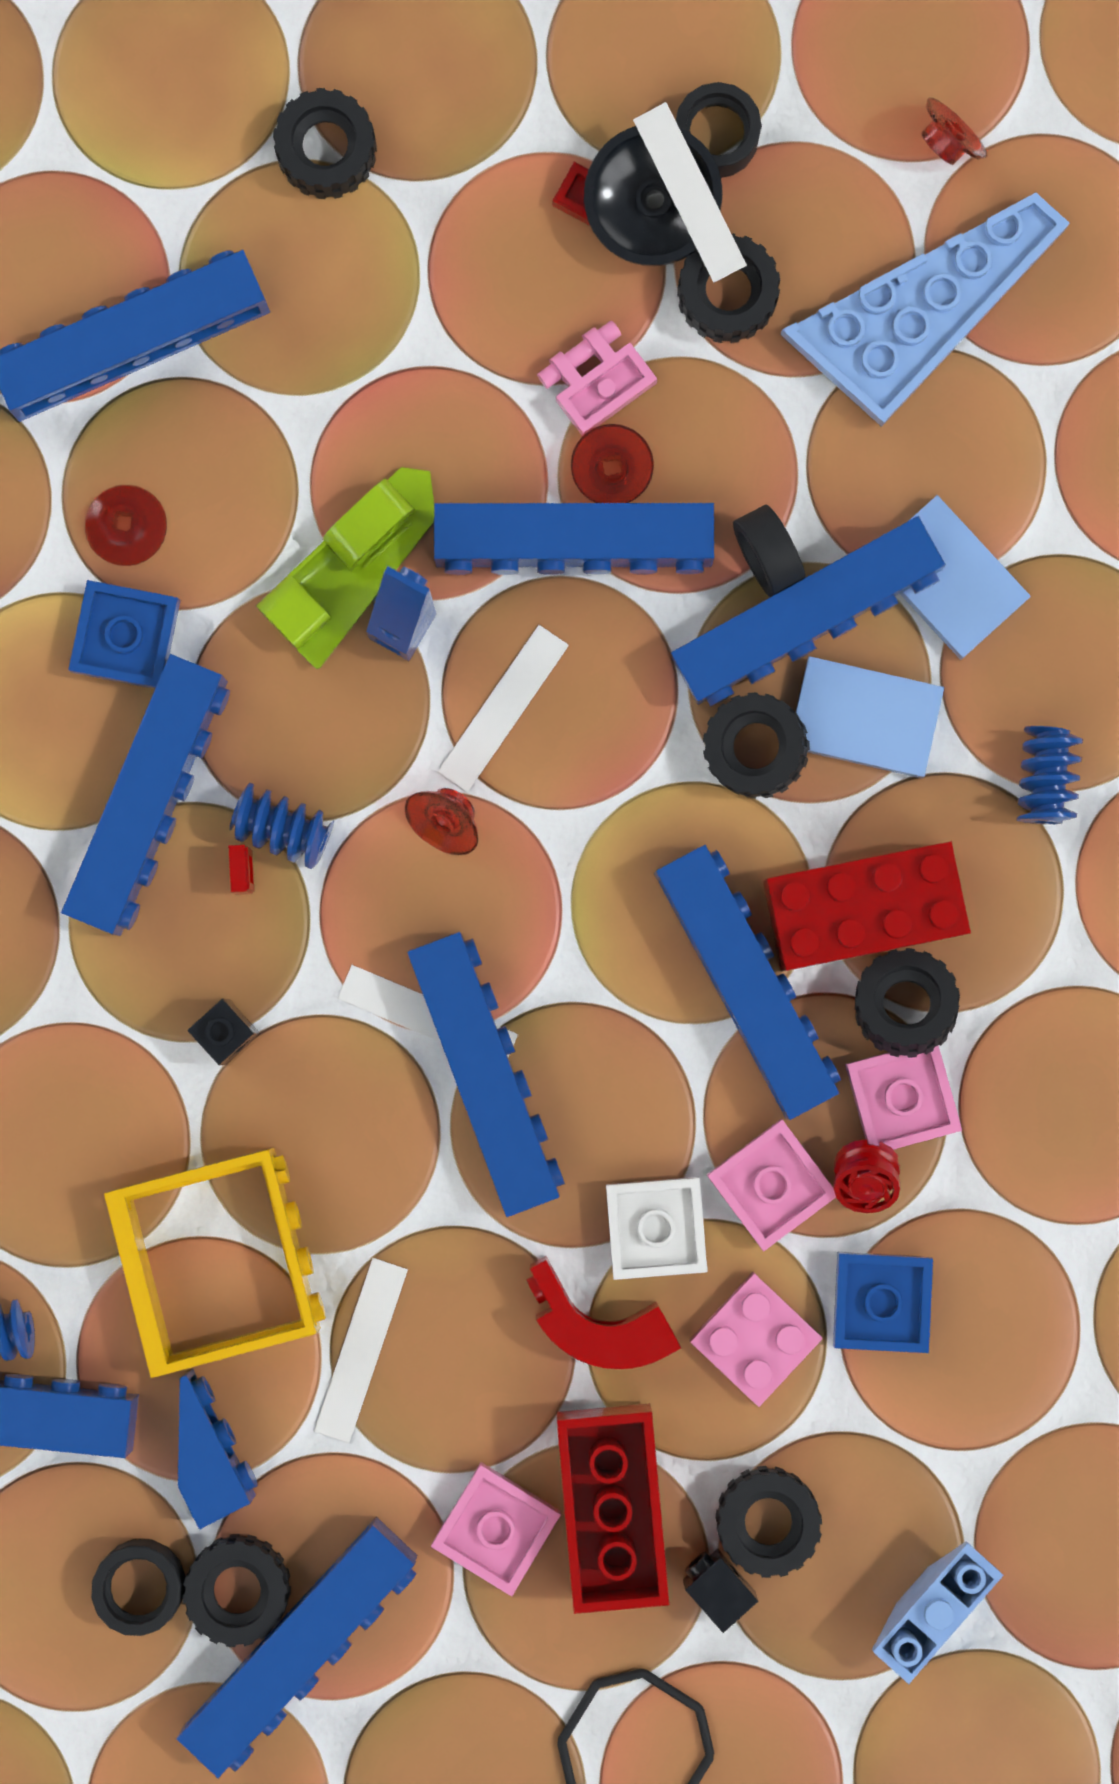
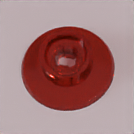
M927 99L926 109L932 118V122L921 134L928 146L941 159L954 165L965 153L978 160L987 157V151L978 136L953 110L937 99Z
M619 424L601 425L588 431L576 444L571 457V473L576 486L584 496L595 503L632 502L646 490L654 470L652 451L646 440L635 430ZM614 460L619 461L621 473L610 474V476L606 475L603 463Z
M117 485L106 489L93 500L86 513L85 534L90 547L100 558L114 565L132 566L150 559L159 550L166 536L167 519L163 506L152 493L139 486ZM121 515L132 517L131 528L127 531L115 529L117 528V518Z
M441 788L436 792H417L406 800L404 808L407 821L422 840L436 849L452 855H466L475 850L478 844V828L474 821L475 810L471 802L463 794L450 788Z

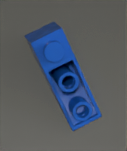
M387 566L366 633L370 640L410 661L434 620L436 610L430 589L425 586L427 580L404 566L400 572Z
M192 1369L180 1378L178 1488L200 1530L249 1505L256 1496L253 1488L257 1487L258 1484L247 1461L240 1463L232 1448L236 1444V1438L229 1423L225 1418L218 1420L211 1406V1403L215 1402L211 1386L204 1376L197 1378Z

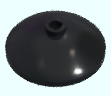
M637 127L628 128L611 138L593 159L584 186L585 211L593 232L611 253L636 265L663 266L686 258L696 251L697 248ZM679 128L721 212L723 187L718 166L709 150L700 140ZM654 193H659L664 196L662 206L656 209L649 207L647 203L648 198Z

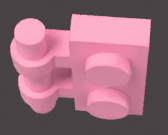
M612 320L598 330L595 327L582 335V342L565 354L561 351L549 359L550 365L537 374L546 389L559 380L566 383L568 388L556 396V402L582 437L657 384L656 376L631 343H628L616 353L609 344L621 336L620 330ZM592 356L597 357L601 364L581 377L576 368Z

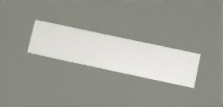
M667 102L633 119L713 283L747 266Z
M538 625L437 772L468 792L569 645Z
M351 965L337 999L441 1042L423 994ZM508 1030L514 1046L518 1034Z
M372 1258L314 1432L350 1443L408 1269Z

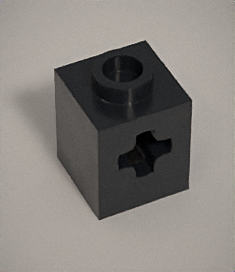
M223 998L187 1030L218 1065L228 1064L261 1034L230 999Z
M718 1548L710 1556L706 1552L701 1553L685 1569L687 1576L683 1579L685 1590L722 1633L728 1630L759 1602L755 1590Z

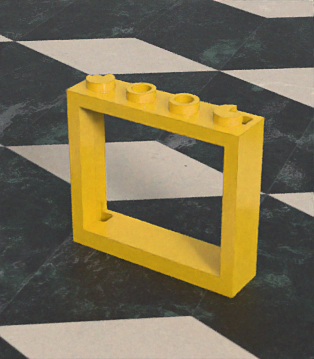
M274 1148L104 1193L151 1378L317 1334L321 1329L319 1321L326 1319L322 1298L319 1292L312 1294L307 1275L314 1274L311 1255L307 1246L300 1248L296 1229L302 1228L299 1209L296 1201L288 1202L284 1184L290 1183L288 1166L283 1155L276 1157ZM262 1166L301 1319L173 1353L134 1200Z

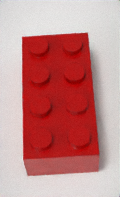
M952 841L770 877L763 881L781 972L971 934Z
M650 1403L557 1412V1430L574 1614L669 1606L653 1415Z

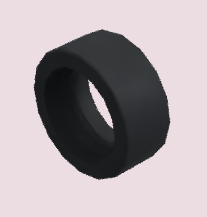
M722 82L704 84L687 94L678 107L675 121L679 128L691 134L692 120L704 108L719 106L728 108L739 115L743 122L744 136L738 148L730 154L719 156L711 154L718 166L721 178L733 176L744 169L756 154L762 128L759 109L751 96L736 85Z
M763 505L733 521V529L740 549L756 580L769 597L806 578L802 561L789 533L769 505Z
M133 1539L118 1545L99 1564L92 1579L91 1599L97 1615L110 1629L127 1636H144L160 1630L173 1618L183 1599V1593L185 1592V1586L183 1585L186 1576L179 1558L169 1547L151 1539ZM133 1559H142L154 1563L163 1572L166 1580V1595L162 1604L153 1612L145 1615H132L122 1610L114 1601L111 1592L112 1578L116 1570L123 1563Z

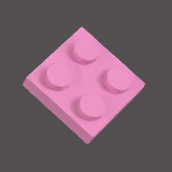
M939 1045L934 1048L933 1052L926 1055L921 1053L913 1058H908L905 1055L895 1057L891 1056L888 1052L845 1064L867 1144L878 1146L879 1142H882L894 1150L962 1131Z
M782 1119L706 1174L763 1251L767 1250L836 1198L832 1185Z
M752 1272L692 1336L690 1342L749 1399L760 1407L823 1338Z
M480 1462L433 1540L431 1547L512 1597L561 1516V1511Z

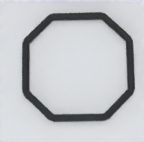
M636 1669L596 1679L589 1686L558 1737L557 1746L566 1784H576L566 1742L599 1688L643 1678L696 1712L705 1756L688 1784H699L714 1759V1748L705 1709L699 1702L645 1669Z

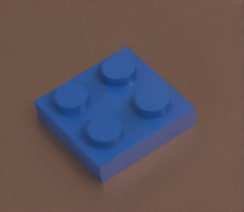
M87 580L68 670L75 674L155 689L170 655L181 600L178 597Z
M837 1252L833 1347L839 1349L929 1353L933 1258Z

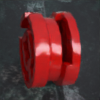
M867 1139L853 1141L840 1149L834 1161V1192L836 1199L844 1207L854 1212L866 1214L881 1212L891 1207L898 1200L900 1193V1164L897 1153L890 1146L879 1142L878 1146L867 1144Z

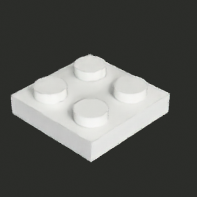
M699 1177L606 1184L614 1280L707 1272Z

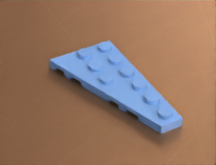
M1034 193L989 217L986 222L945 241L942 246L925 255L923 253L860 287V290L842 300L828 304L799 323L795 322L782 329L780 335L882 427L1056 241L1070 223L1041 196Z

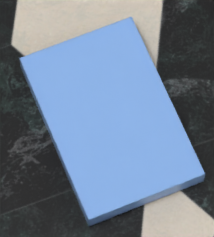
M936 495L911 519L917 516L920 517L946 565L942 571L936 573L940 580L936 584L917 594L914 593L912 588H909L900 593V595L954 654L962 660L1031 596L945 502Z
M809 656L795 711L808 732L806 737L810 741V750H807V752L908 776L924 778L944 687Z

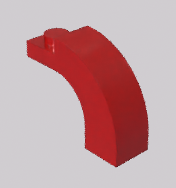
M547 1256L530 1264V1271L533 1276L526 1279L537 1302L541 1304L547 1301L550 1305L549 1308L536 1315V1321L547 1337L571 1357L586 1364L606 1369H632L657 1362L681 1349L680 1343L657 1301L621 1320L604 1321L586 1315L574 1305Z

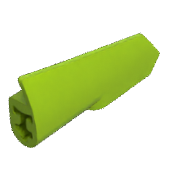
M401 467L388 480L383 479L376 484L327 531L323 537L324 541L256 605L257 609L315 669L323 666L376 598L387 566L397 571L434 523V499L430 471Z

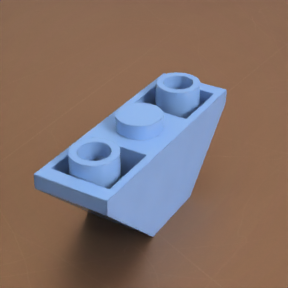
M965 1541L927 1567L899 1599L872 1648L873 1653L910 1684L1003 1577V1574Z

